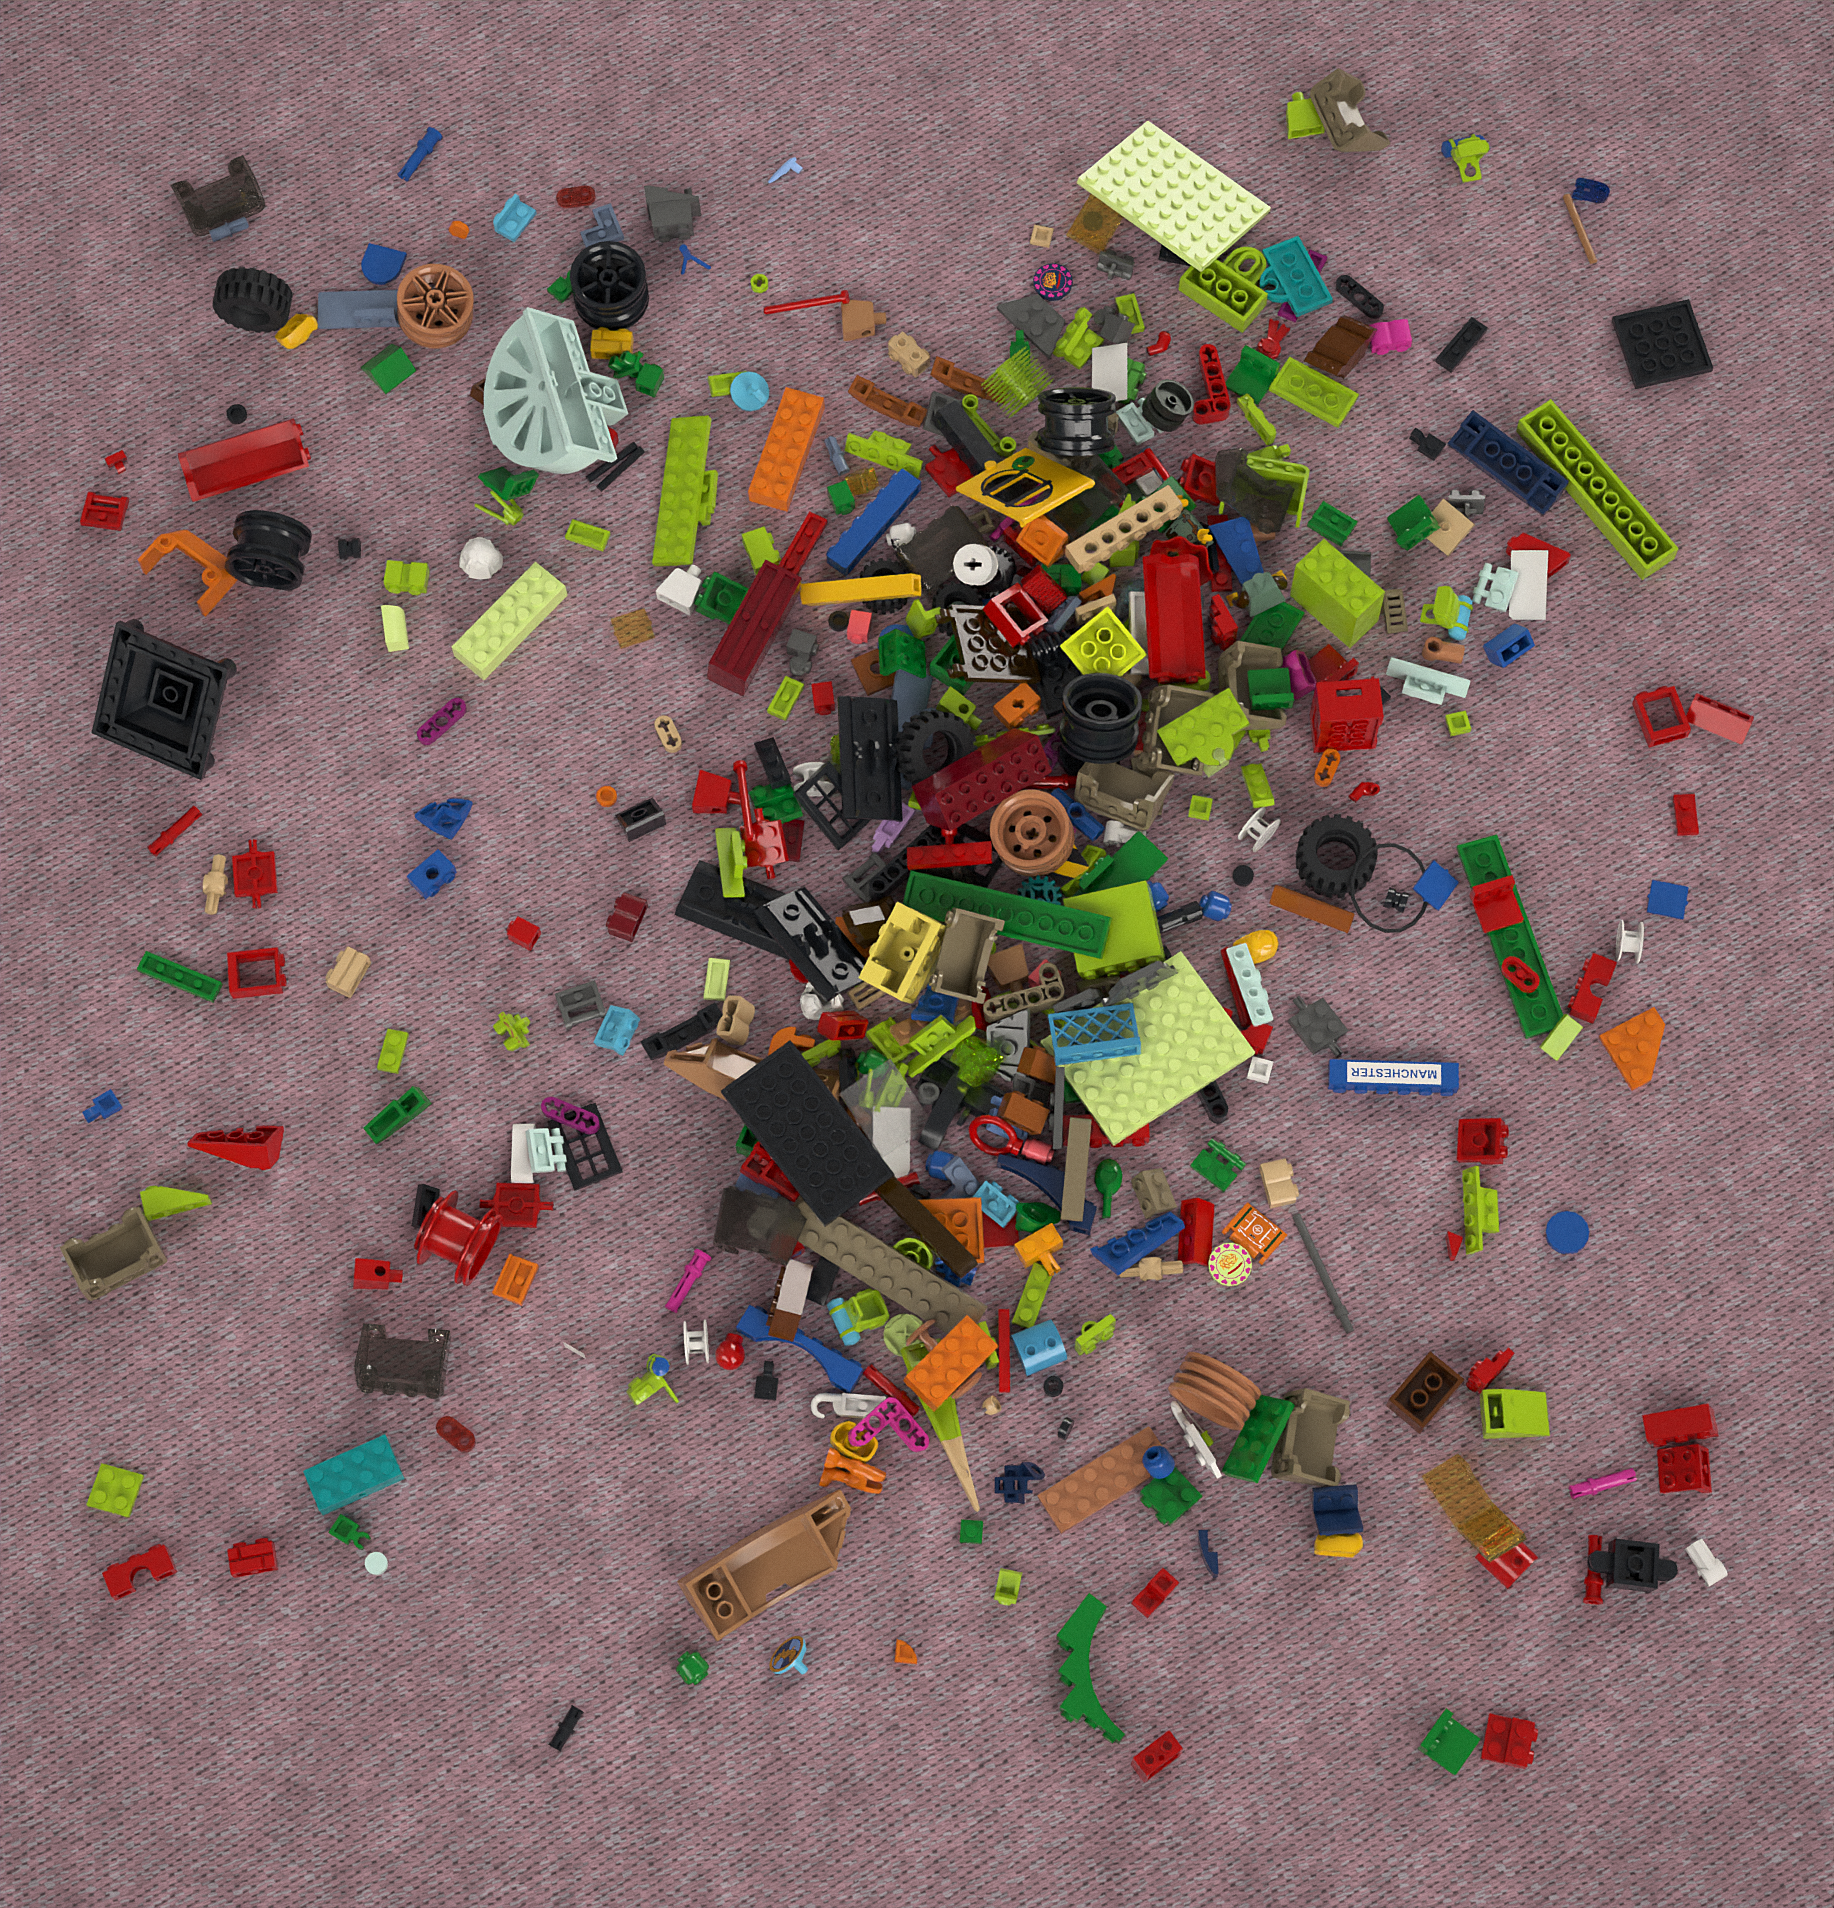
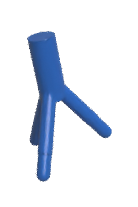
M685 244L679 247L684 257L681 269L682 275L685 274L687 261L690 259L707 269H711V266L691 255V251Z

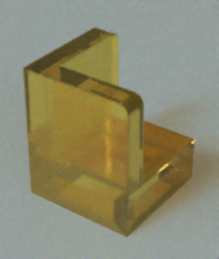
M874 467L856 470L845 477L853 496L868 493L879 486Z

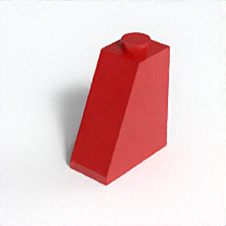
M1524 532L1518 537L1516 535L1507 542L1506 553L1510 557L1511 551L1548 550L1547 579L1566 566L1571 558L1569 552Z

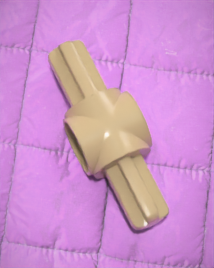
M219 854L214 855L211 872L205 874L203 879V892L207 895L205 913L210 915L217 914L219 898L226 895V892H224L225 885L228 884V878L224 874L226 857Z
M1160 1257L1142 1258L1139 1260V1264H1133L1122 1272L1120 1277H1140L1142 1281L1149 1279L1162 1280L1163 1275L1183 1273L1182 1261L1162 1262Z

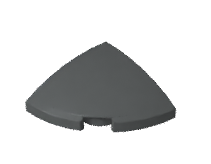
M1014 1074L1013 1091L1025 1094V1098L1030 1101L1037 1100L1043 1103V1107L1048 1109L1049 1107L1046 1104L1051 1087L1037 1083L1033 1079Z

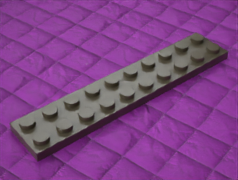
M801 1196L798 1197L780 1228L787 1235L924 1320L935 1319L936 1323L934 1326L947 1334L966 1315L978 1324L988 1308L987 1305L843 1216L838 1217L828 1226L824 1227Z

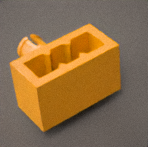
M1052 1223L1014 1244V1251L1025 1269L1033 1265L1034 1262L1041 1261L1049 1276H1053L1054 1272L1057 1274L1061 1271L1052 1254L1063 1248V1240Z

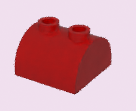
M1506 1526L1475 1557L1507 1589L1538 1558Z

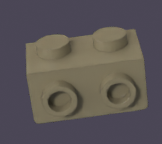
M1162 1168L1141 1171L1131 1179L1133 1190L1137 1195L1140 1208L1146 1219L1151 1218L1156 1213L1167 1212L1177 1208Z

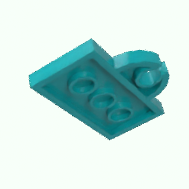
M1299 235L1262 250V254L1269 267L1261 274L1259 287L1264 289L1267 284H1273L1276 287L1274 290L1265 291L1268 293V300L1276 303L1288 302L1296 318L1333 303V298Z

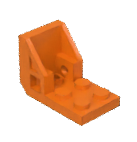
M1050 512L1046 516L1041 515L1027 523L1020 532L1016 542L1049 568L1065 554L1067 545L1082 536L1058 516Z

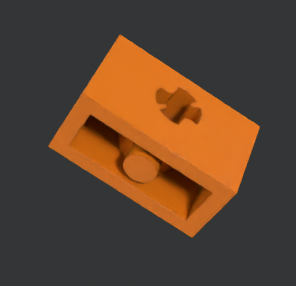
M1022 683L993 706V714L1008 730H1011L1013 727L1018 728L1024 723V718L1029 714L1033 716L1040 710L1041 698L1027 683Z

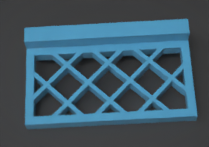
M1133 1003L1048 1014L1056 1066L1141 1054V1041L1138 1035ZM1129 1010L1130 1016L1126 1021L1117 1017L1120 1011ZM1099 1014H1106L1110 1017L1105 1024L1095 1019ZM1083 1016L1088 1021L1082 1027L1074 1022L1077 1017ZM1062 1019L1067 1024L1061 1030L1054 1026L1053 1020ZM1113 1020L1122 1025L1117 1032L1108 1027ZM1091 1023L1101 1028L1096 1035L1086 1030ZM1070 1026L1079 1030L1074 1038L1065 1033ZM1127 1028L1133 1032L1134 1037L1124 1038L1120 1034ZM1104 1030L1113 1036L1109 1041H1103L1099 1038ZM1083 1033L1091 1038V1041L1087 1044L1077 1041ZM1061 1036L1070 1041L1067 1046L1058 1047L1057 1041Z

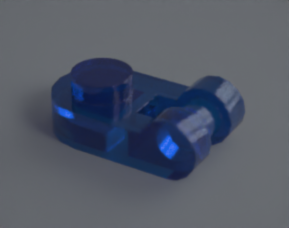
M1577 178L1575 182L1576 189L1573 191L1572 198L1581 201L1604 203L1609 197L1610 189L1605 183L1586 178Z

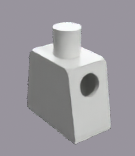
M690 565L687 572L676 568L657 588V599L691 616L695 607V599L703 588L701 587L702 581L697 578L701 573V569L695 565Z

